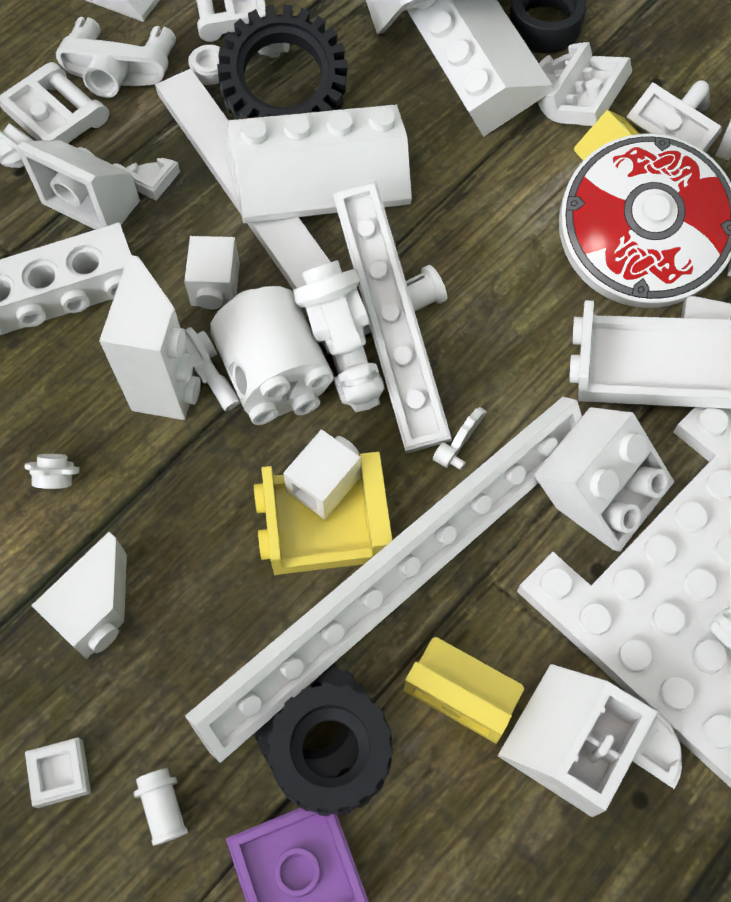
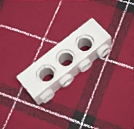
M120 222L0 259V335L24 327L38 326L46 320L67 313L81 312L89 306L114 299L128 255H131Z

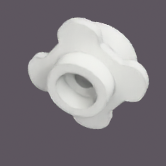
M63 454L37 455V462L25 463V469L30 470L32 475V486L37 488L59 489L72 486V475L79 473V467H75L73 462L67 461V456Z

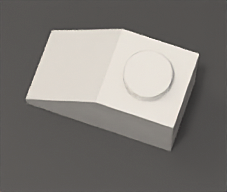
M108 532L31 605L86 659L94 652L99 653L105 650L115 640L119 632L118 628L124 623L127 554L116 537Z

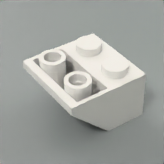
M593 407L587 410L534 474L543 490L559 511L612 550L619 552L674 483L673 478L633 412Z
M550 664L500 750L498 757L589 816L594 817L607 810L658 711L608 681Z

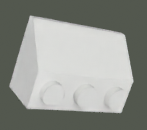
M128 255L99 342L131 411L185 420L189 405H195L198 401L201 387L200 377H196L193 369V355L188 353L185 344V329L180 328L174 306L140 258Z

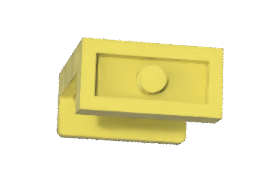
M380 452L360 454L361 478L325 520L287 493L284 475H273L272 466L261 467L263 483L254 484V495L257 513L266 512L267 529L258 530L261 559H270L274 575L365 564L392 541Z

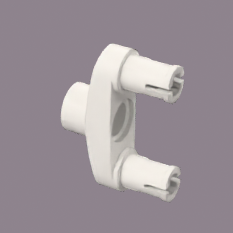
M79 17L75 22L72 32L69 36L63 38L56 51V58L63 69L70 74L83 78L86 87L92 93L100 97L111 98L117 94L120 86H143L159 83L168 68L169 61L167 58L175 45L176 37L171 29L163 27L161 31L160 26H156L151 30L150 37L143 47L96 40L101 33L99 24L92 18L88 17L85 22L84 17Z

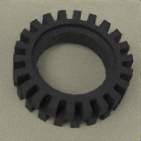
M284 4L283 14L275 15L274 5L265 6L264 17L260 18L255 9L248 13V24H245L240 18L234 23L235 34L229 31L224 37L225 48L220 47L217 69L221 96L224 98L228 113H234L235 120L341 109L344 102V94L346 93L348 71L347 59H344L345 49L342 42L337 44L338 34L333 28H330L327 32L325 31L326 21L320 16H317L315 21L311 22L309 10L301 8L299 17L293 16L292 5ZM276 43H288L301 47L312 55L319 65L322 75L320 85L313 96L304 103L294 107L281 108L268 105L253 95L246 85L244 73L252 56L263 47Z

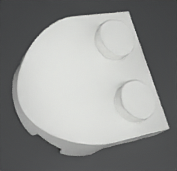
M589 42L576 43L568 47V54L555 60L548 55L539 63L555 90L537 102L542 112L552 121L593 126L605 111L609 110L632 73L631 61L629 57L592 56Z

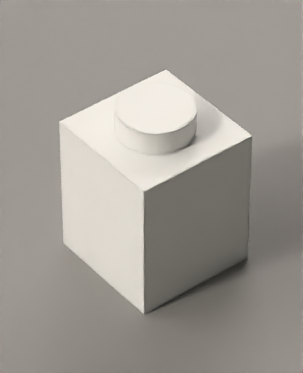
M190 236L184 282L191 306H200L211 310L218 309L226 305L237 295L240 261L235 237Z
M321 429L283 473L287 493L325 520L361 478V457L358 450L347 439L341 436H337L334 439Z

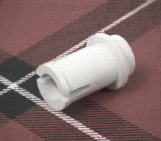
M168 768L160 769L137 778L138 790L133 793L135 798L141 797L153 839L151 840L153 846L187 834V827L185 828L173 785L178 783L177 778H170Z

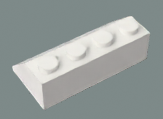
M436 0L407 10L483 137L555 90L497 0Z
M397 105L228 120V160L243 223L338 213L333 197L334 193L373 181L377 182L384 207L411 204L408 140Z

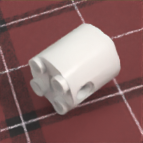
M269 286L243 291L217 311L210 323L211 336L242 406L249 414L253 424H266L290 411H294L296 415H305L318 408L320 405L318 396L326 390L333 381L334 376L318 341L314 338L313 331L302 308L295 303L294 294L291 290L281 286Z

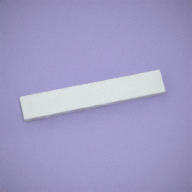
M373 181L334 193V201L353 268L358 270L360 276L359 289L369 318L370 328L406 454L440 445L443 442H450L452 438L377 182Z

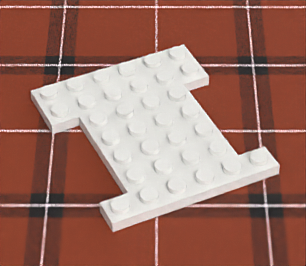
M695 407L677 425L673 433L708 460L709 463L612 565L590 585L552 552L520 584L517 592L628 694L661 712L672 724L679 741L731 788V651L709 628V624L716 614L728 607L731 608V409Z

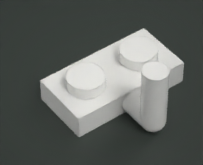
M703 80L694 83L682 100L652 82L626 117L632 126L644 134L672 136L698 147L705 153L722 132V127L700 113L707 110L710 106L709 85Z

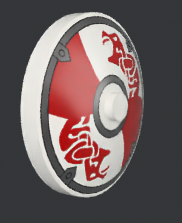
M636 134L613 140L591 153L579 165L568 183L559 213V232L564 252L581 279L592 289L610 300L641 308H659L681 303L688 296H695L708 287L724 270L731 259V182L714 159L698 147L684 140L662 134Z

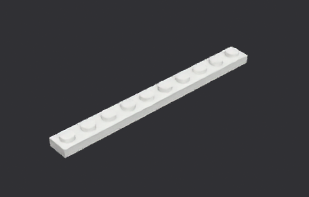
M567 397L560 398L186 714V719L209 753L221 763L285 707L284 703L290 697L295 698L302 689L310 685L539 483L534 476L535 472L582 418L577 400Z

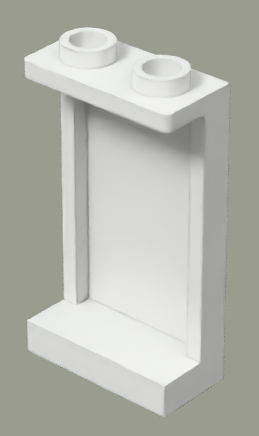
M585 300L583 317H574L573 344L581 345L580 355H571L570 383H579L578 401L731 409V320L597 316L594 314V301Z

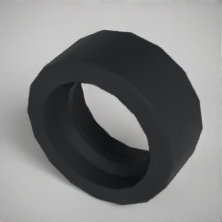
M512 0L509 19L530 50L543 53L562 51L574 44L581 34L586 14V0ZM539 6L552 7L563 12L568 18L557 22H544L533 18L526 11Z

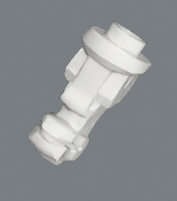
M337 260L302 272L306 285L293 290L295 303L300 307H306L315 340L322 341L326 350L330 352L338 373V376L334 377V381L341 402L350 405L355 412L369 410L379 405V397L385 387L376 363H368L363 347L366 343L363 327L368 325L369 318L356 288L360 281L358 270L355 268L342 273Z

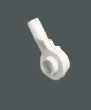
M192 327L185 329V344L188 353L192 354L194 358L193 369L195 375L200 377L203 384L208 383L225 412L234 409L241 401L228 380L220 375L210 358L217 355L209 337L204 331L196 334Z

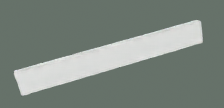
M191 68L155 84L158 96L240 212L228 160L227 117ZM299 217L247 223L293 290L306 285L302 272L331 263Z

